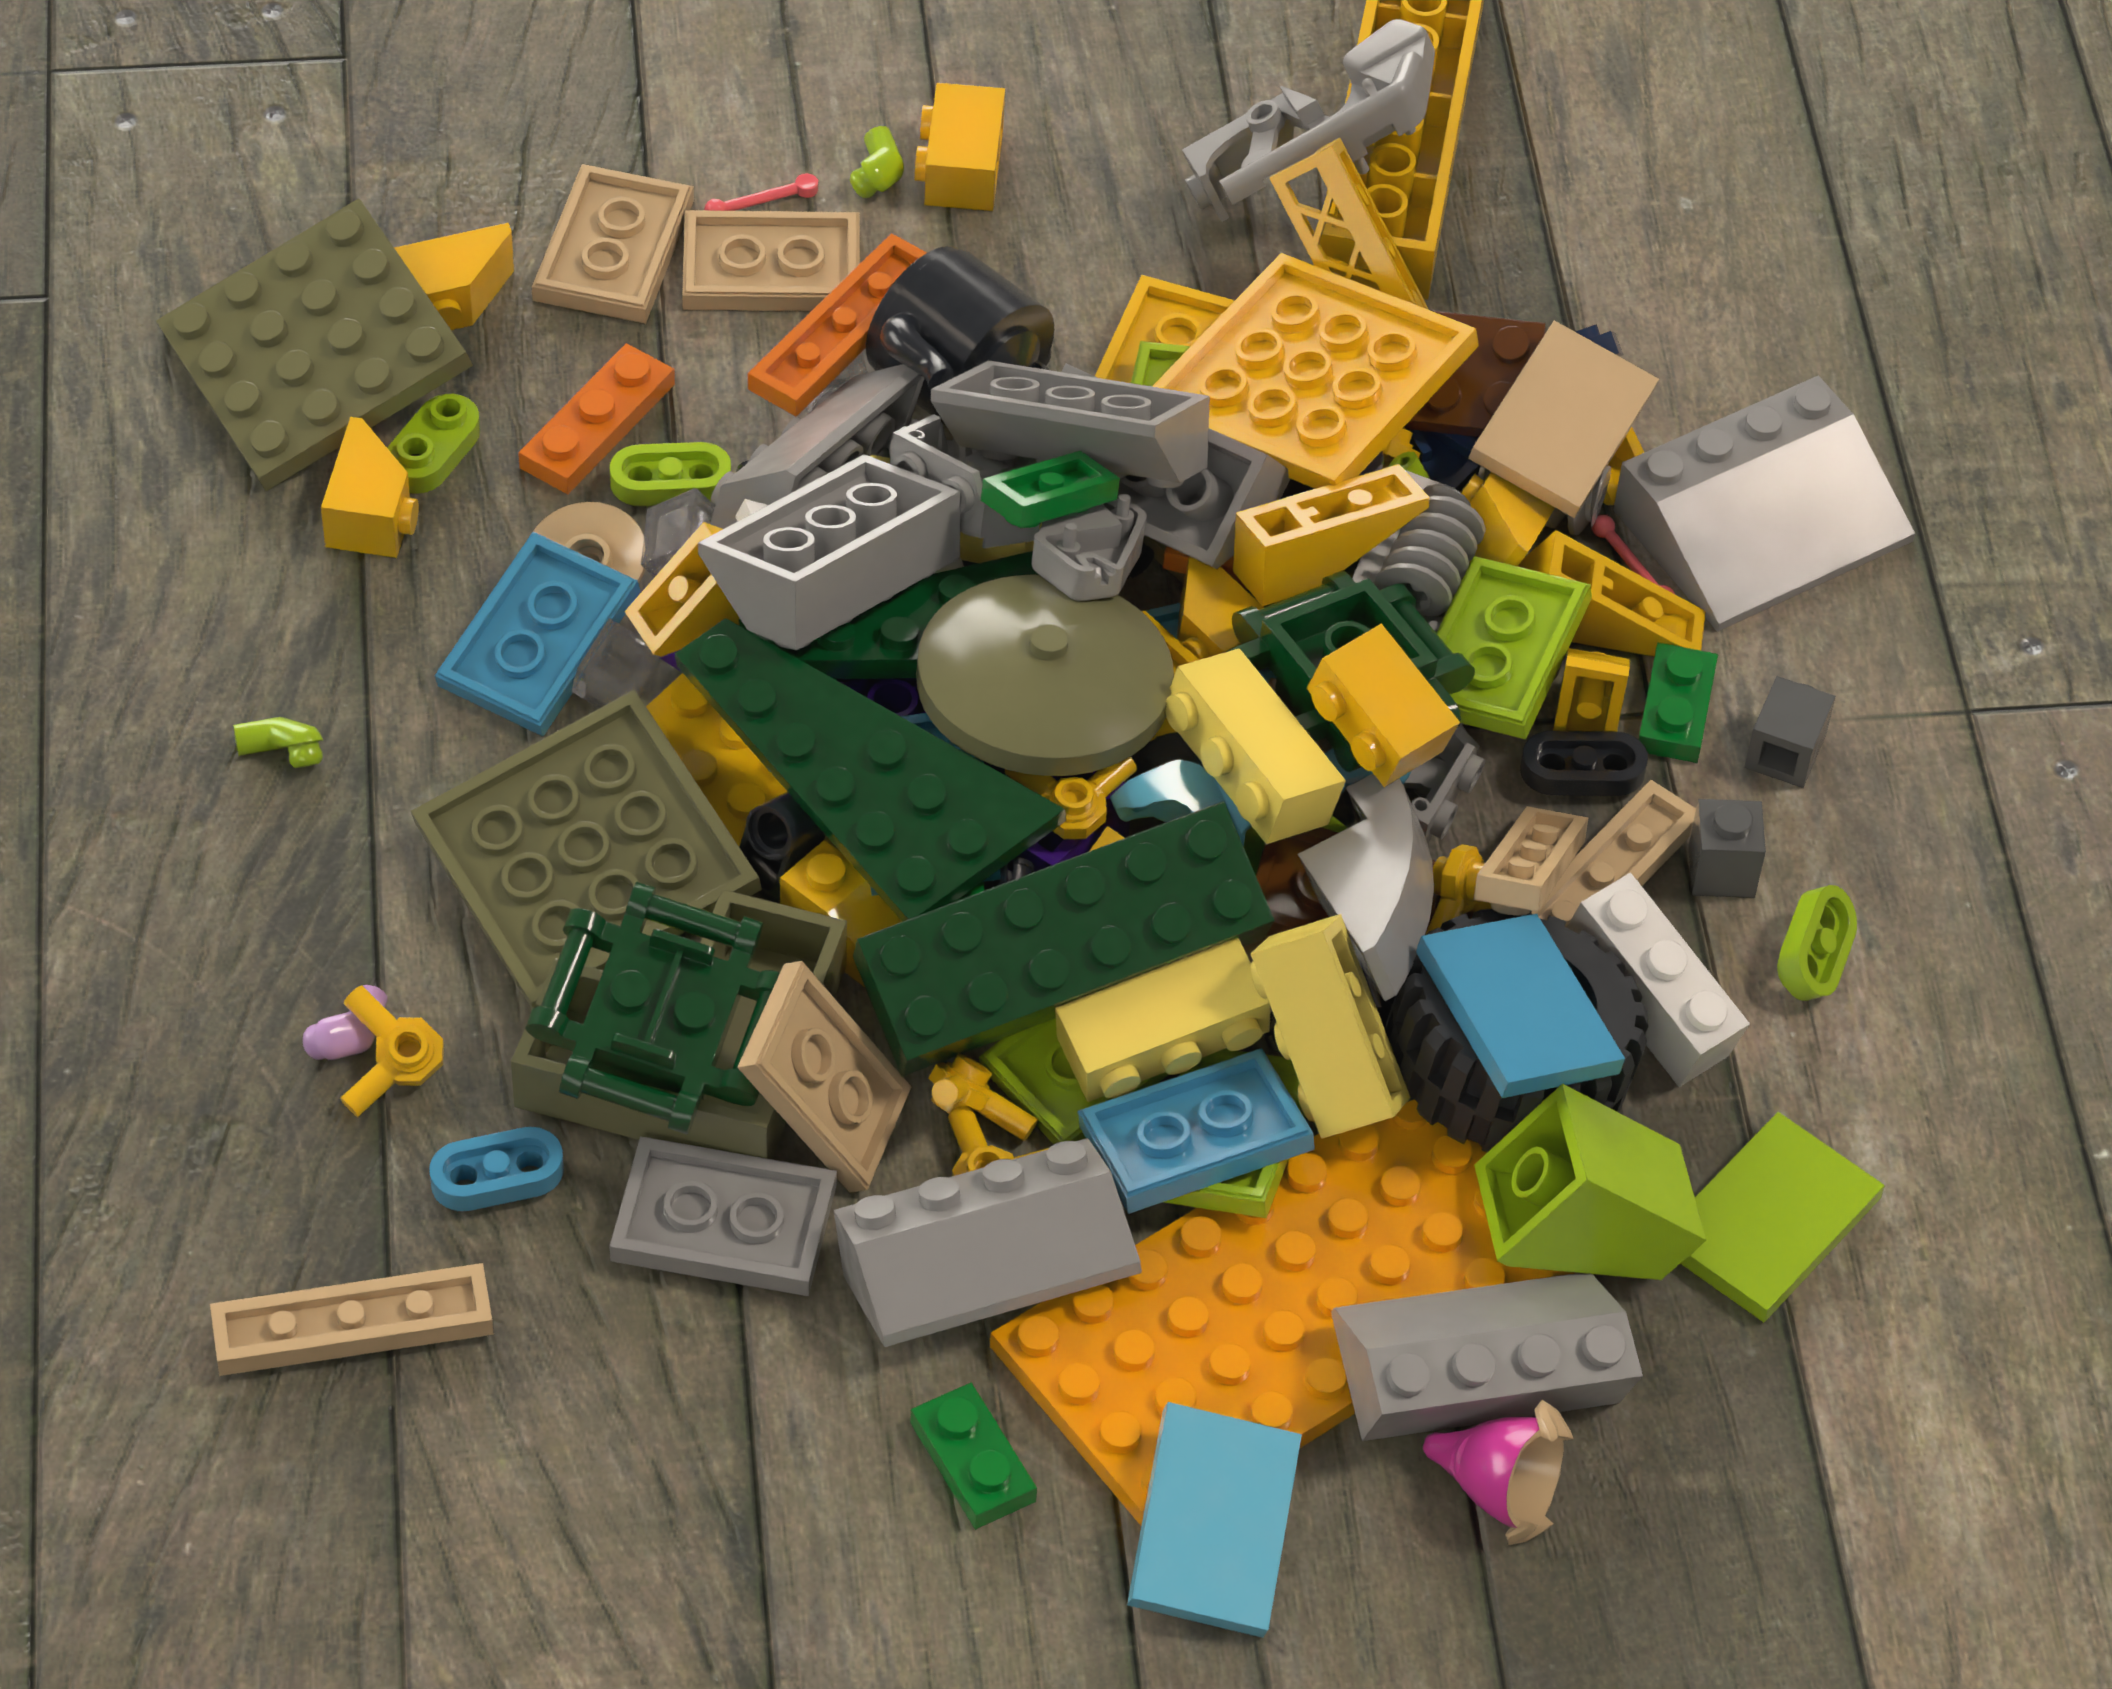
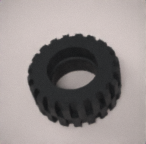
M1482 909L1474 912L1471 919H1468L1465 914L1442 923L1441 928L1438 927L1431 930L1426 935L1532 915V911L1530 910V913L1526 915L1499 914L1493 909ZM1549 915L1547 920L1541 919L1542 923L1625 1057L1620 1074L1566 1086L1619 1113L1647 1042L1645 1035L1649 1025L1646 1008L1641 1003L1643 997L1633 977L1624 976L1626 968L1612 951L1603 952L1598 948L1599 942L1597 938L1584 930L1578 934L1565 927L1566 921ZM1417 954L1405 982L1394 998L1385 1026V1032L1410 1095L1408 1102L1415 1100L1418 1103L1416 1109L1419 1115L1432 1126L1438 1122L1448 1129L1447 1136L1462 1144L1465 1143L1466 1139L1482 1144V1151L1488 1152L1558 1087L1502 1098Z

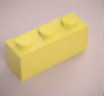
M1240 648L1178 666L1170 686L1171 695L1166 699V718L1170 726L1181 735L1200 759L1206 772L1215 778L1237 806L1240 815L1252 825L1263 841L1269 844L1328 825L1346 780Z
M1341 914L1269 936L1251 953L1253 959L1251 963V976L1258 994L1264 999L1268 998L1276 1019L1274 1026L1275 1040L1282 1056L1286 1060H1291L1300 1082L1298 1085V1099L1305 1117L1309 1121H1315L1321 1139L1393 1118L1410 1099V1095Z
M1238 937L1055 1008L1057 1039L1087 1102L1103 1096L1117 1098L1135 1090L1141 1081L1164 1072L1170 1075L1186 1072L1196 1066L1203 1057L1227 1048L1230 1051L1245 1049L1256 1043L1264 1033L1269 1032L1270 1004L1268 998H1262L1254 986L1251 976V962Z

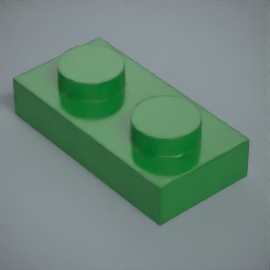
M1076 451L984 478L981 501L1003 516L1008 523L1020 529L1032 528L1044 521L1071 513H1082L1091 507L1117 500L1120 477L1082 451Z
M1657 642L1638 739L1646 748L1647 754L1698 763L1718 654Z
M972 1382L911 1409L910 1424L975 1530L1036 1502L1037 1487Z

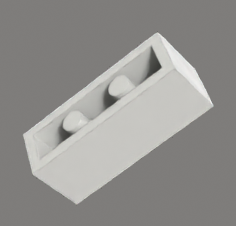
M1628 873L1580 903L1566 928L1578 934L1582 930L1586 931L1598 939V948L1605 953L1612 951L1623 962L1626 968L1624 976L1633 977L1643 997L1641 1003L1644 1004L1647 1011L1649 1027L1645 1035L1647 1039L1646 1046L1678 1087H1681L1727 1058L1750 1023L1632 873Z

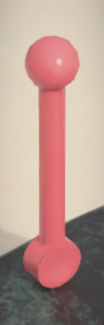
M801 174L796 178L795 183L725 202L720 199H711L707 201L704 210L736 211L796 194L804 198H811L818 192V179L812 174Z
M1599 515L1592 527L1593 533L1599 538H1606L1633 572L1659 585L1614 531V520L1608 515ZM1659 585L1664 589L1674 593L1673 589H1671L1670 587L1666 585Z

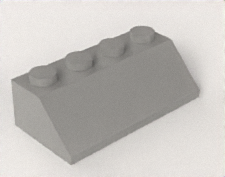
M987 361L931 389V402L957 444L962 447L982 450V456L988 459L1009 460L1022 456L1034 458L1036 463L1076 451H1082L1120 478L1128 474L1147 477V484L1159 488L1182 486L1185 480L1207 468L1210 400L1208 395L995 361Z
M1065 363L1061 371L1064 373L1095 377L1067 363ZM1209 428L1206 469L1185 480L1182 486L1175 488L1154 487L1147 484V477L1128 474L1120 478L1117 500H1114V502H1118V496L1121 494L1129 495L1131 497L1130 502L1143 509L1147 515L1144 536L1218 569L1234 555L1236 512L1280 500L1290 478L1288 477V469L1269 455ZM1019 456L1013 470L1035 464L1036 459Z
M902 364L854 376L837 391L828 390L816 403L814 409L804 418H793L777 440L769 446L766 444L760 445L744 467L736 473L727 472L719 480L711 496V503L715 505L710 524L725 529L738 522L736 514L744 499L770 505L864 454L890 458L889 448L893 439V432L898 431L904 426H909L924 377Z
M864 454L698 542V554L748 631L773 640L780 647L797 650L808 646L813 640L840 625L850 622L859 614L883 601L891 599L900 591L922 579L930 577L934 572L959 559L960 491Z
M1088 1138L1076 1142H1059L1052 1145L1048 1150L1016 1159L996 1160L987 1164L984 1168L949 1178H932L920 1186L885 1196H868L859 1200L856 1204L834 1210L843 1276L884 1347L1142 1273L1141 1261L1111 1171Z
M1575 1273L1335 1307L1331 1311L1362 1441L1469 1426L1506 1417L1535 1416L1534 1409L1541 1400H1544L1559 1412L1617 1404L1624 1399L1643 1377L1626 1311L1593 1274Z

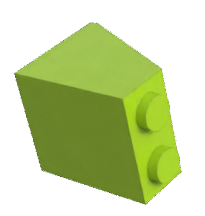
M1561 1084L1474 1164L1497 1262L1509 1267L1662 1280L1707 1240L1680 1144L1564 1084Z

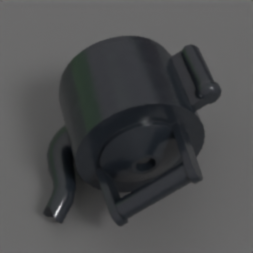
M943 246L924 254L913 262L889 288L876 309L869 326L866 338V357L875 371L904 364L923 376L924 381L916 404L930 415L935 414L940 417L931 402V389L987 361L1050 370L1046 366L1052 354L1051 347L1055 330L1054 319L1046 307L970 252L960 250L954 246Z

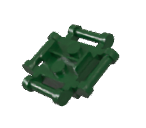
M1339 571L1323 578L1321 586L1259 610L1254 606H1250L1232 615L1233 630L1242 645L1228 651L1240 648L1257 671L1266 667L1276 676L1275 691L1278 697L1315 742L1323 738L1329 741L1333 746L1338 763L1346 772H1352L1362 768V766L1356 761L1350 743L1335 724L1324 719L1319 714L1313 704L1311 694L1306 689L1322 658L1382 623L1460 721V724V711L1450 694L1464 689L1475 675V668L1462 653H1453L1416 610V599L1403 584H1395L1379 590L1369 578L1355 583L1349 574L1345 571Z
M636 882L620 926L606 922L602 916L587 909L574 908L570 910L563 927V932L567 936L542 1004L532 1009L525 1029L531 1036L540 1041L573 1051L566 1064L559 1093L579 1099L583 1093L669 1121V1129L688 1135L701 1099L704 1100L705 1094L741 1106H752L756 1103L759 1091L737 1067L780 972L773 970L760 972L749 968L762 932L763 922L745 916L739 922L656 895V887ZM647 920L733 947L729 960L714 957L715 949L709 945L659 929H653L651 936L643 934L642 931ZM592 947L610 954L585 1021L582 1024L569 1020L566 1013ZM741 996L755 1000L757 1002L733 1068L727 1070L717 1068L716 1064ZM652 1087L660 1088V1089H663V1090H667V1091H671V1092H675V1093H679V1094H678V1096H677V1095H674V1094H671V1093H668V1092H664V1091H661V1090H658V1089H655V1088H652Z

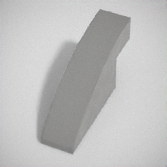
M1371 774L1346 787L1361 822L1299 853L1298 856L1318 901L1327 915L1332 917L1341 914L1360 965L1383 1000L1386 1001L1397 995L1414 964L1413 961L1417 955L1418 943L1421 936L1425 935L1430 920L1434 881L1432 858L1425 834L1401 780L1397 779L1383 787L1376 776Z

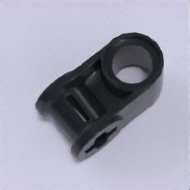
M788 792L750 811L739 846L759 877L762 890L758 892L771 902L779 904L780 877L818 846L826 836Z

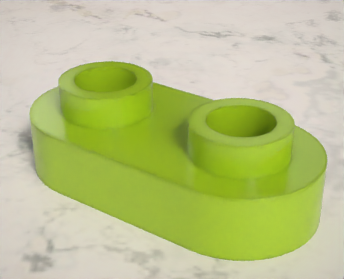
M441 394L435 396L423 404L389 444L388 450L408 472L409 493H426L439 487L476 444L480 436L478 408L474 402L462 395Z
M707 442L631 445L618 451L611 459L610 486L613 494L620 501L633 506L711 503V496L717 483L727 472L731 471V460L725 450Z
M1828 885L1812 889L1803 893L1798 901L1777 963V972L1782 985L1798 1000L1808 1001L1831 995L1839 984L1857 933L1856 911L1850 897L1842 888L1836 885Z

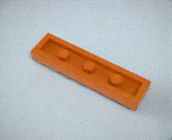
M891 233L748 372V390L797 417L866 348L869 326L881 300L896 279L913 262L927 252Z

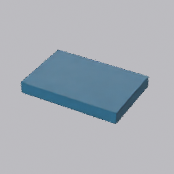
M532 532L435 674L437 685L538 735L544 736L626 613L624 611L641 592L638 580L538 533Z
M1538 914L1421 936L1416 953L1502 1098L1559 1087L1561 1084L1569 1085L1620 1074L1625 1061L1624 1055Z
M1262 1048L1078 1111L1080 1129L1110 1169L1119 1198L1128 1214L1315 1150L1314 1135Z

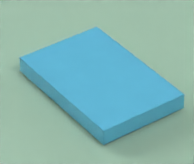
M1167 1402L1162 1411L1127 1605L1263 1638L1269 1630L1302 1434Z

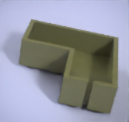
M724 889L721 890L713 910L714 914L739 922L742 921L744 916L763 922L762 932L749 968L760 972L764 970L781 972L784 964L803 961L835 998L846 969V920ZM702 938L700 943L715 949L714 957L729 960L733 947ZM557 958L554 959L535 1007L542 1004L558 962ZM584 966L566 1013L569 1020L584 1023L603 970ZM741 996L718 1058L717 1068L723 1070L733 1068L757 1001ZM526 1029L524 1030L511 1060L514 1107L638 1140L641 1136L773 1159L787 1122L760 1092L756 1103L752 1106L733 1104L705 1094L704 1100L701 1099L693 1124L687 1135L669 1129V1121L583 1093L579 1099L559 1093L561 1079L573 1051L540 1041L531 1036ZM652 1087V1088H655V1089H658V1090H661V1091H664V1092H668V1093H671V1094H674V1095H677V1096H678V1094H679V1093H675V1092L663 1090V1089H660V1088Z

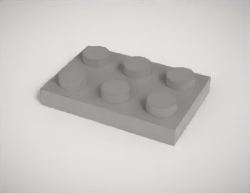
M640 1136L609 1246L610 1261L809 1296L837 1186V1171Z

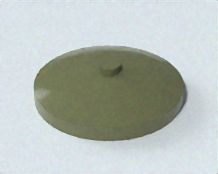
M1019 575L991 580L969 588L948 601L935 613L923 632L919 644L916 670L917 689L923 708L933 724L953 744L977 759L1010 771L1040 776H1066L1089 773L1110 767L1134 755L1161 728L1166 718V699L1171 695L1170 686L1174 678L1173 661L1165 639L1152 621L1137 607L1118 595L1089 601H1075L1040 575Z

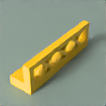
M1341 138L1320 147L1314 154L1273 174L1269 178L1314 266L1335 273L1334 269L1346 272L1345 278L1350 280L1355 275L1376 282L1381 292L1428 309ZM1317 167L1328 189L1322 210L1299 203L1289 181ZM1333 200L1342 217L1329 213ZM1306 216L1318 219L1315 233ZM1326 222L1350 231L1355 241V246L1349 263L1326 256L1320 244ZM1360 253L1369 270L1357 266Z

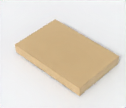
M582 164L533 282V301L646 324L683 230L685 210H690L694 202V186Z
M685 210L683 310L812 311L860 264V212Z
M1554 320L1473 446L1468 459L1575 518L1652 395L1659 378Z
M803 961L786 963L783 965L737 1068L829 1170L837 1171V1179L849 1192L866 1191L870 1186L911 1090V1085L904 1077H901L898 1070Z

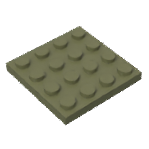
M360 198L156 320L162 333L265 491L270 490L339 448L350 417L362 418L371 428L473 366L458 339Z
M635 689L411 810L419 831L531 1009L535 1007L554 959H559L567 938L563 932V927L571 909L582 908L590 910L602 916L606 922L620 926L636 882L656 887V895L713 913L722 889L747 896L762 890L758 875ZM650 920L646 921L642 931L643 934L650 936L653 929H659L678 936L684 933V931ZM591 947L585 966L604 970L610 953Z

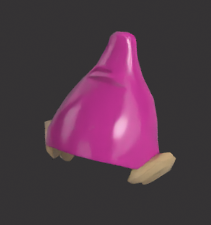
M1541 1400L1534 1409L1536 1417H1506L1486 1421L1463 1431L1451 1433L1434 1432L1427 1435L1423 1444V1451L1427 1458L1441 1465L1457 1481L1467 1495L1486 1513L1510 1528L1505 1534L1508 1545L1527 1542L1545 1532L1554 1524L1545 1515L1550 1507L1561 1475L1564 1452L1563 1440H1573V1436L1559 1411L1544 1400Z

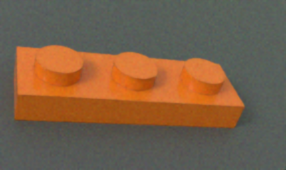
M626 343L518 452L519 468L558 490L569 494L675 385L674 368Z

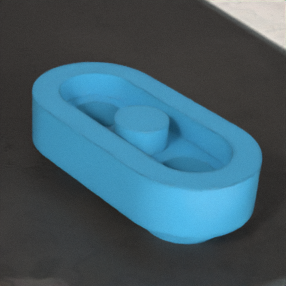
M522 1127L449 1143L439 1149L431 1160L429 1168L431 1190L440 1204L455 1211H471L544 1195L553 1190L562 1179L564 1172L562 1146L551 1132L538 1127ZM526 1166H536L540 1168L530 1172L521 1171V1169ZM460 1180H471L474 1182L468 1185L455 1184Z

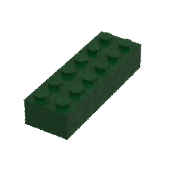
M1222 801L858 938L853 959L901 1077L953 1058L958 1054L966 1053L1055 1019L1056 1007L1238 937L1243 947L1262 940L1266 937L1275 920L1226 804Z

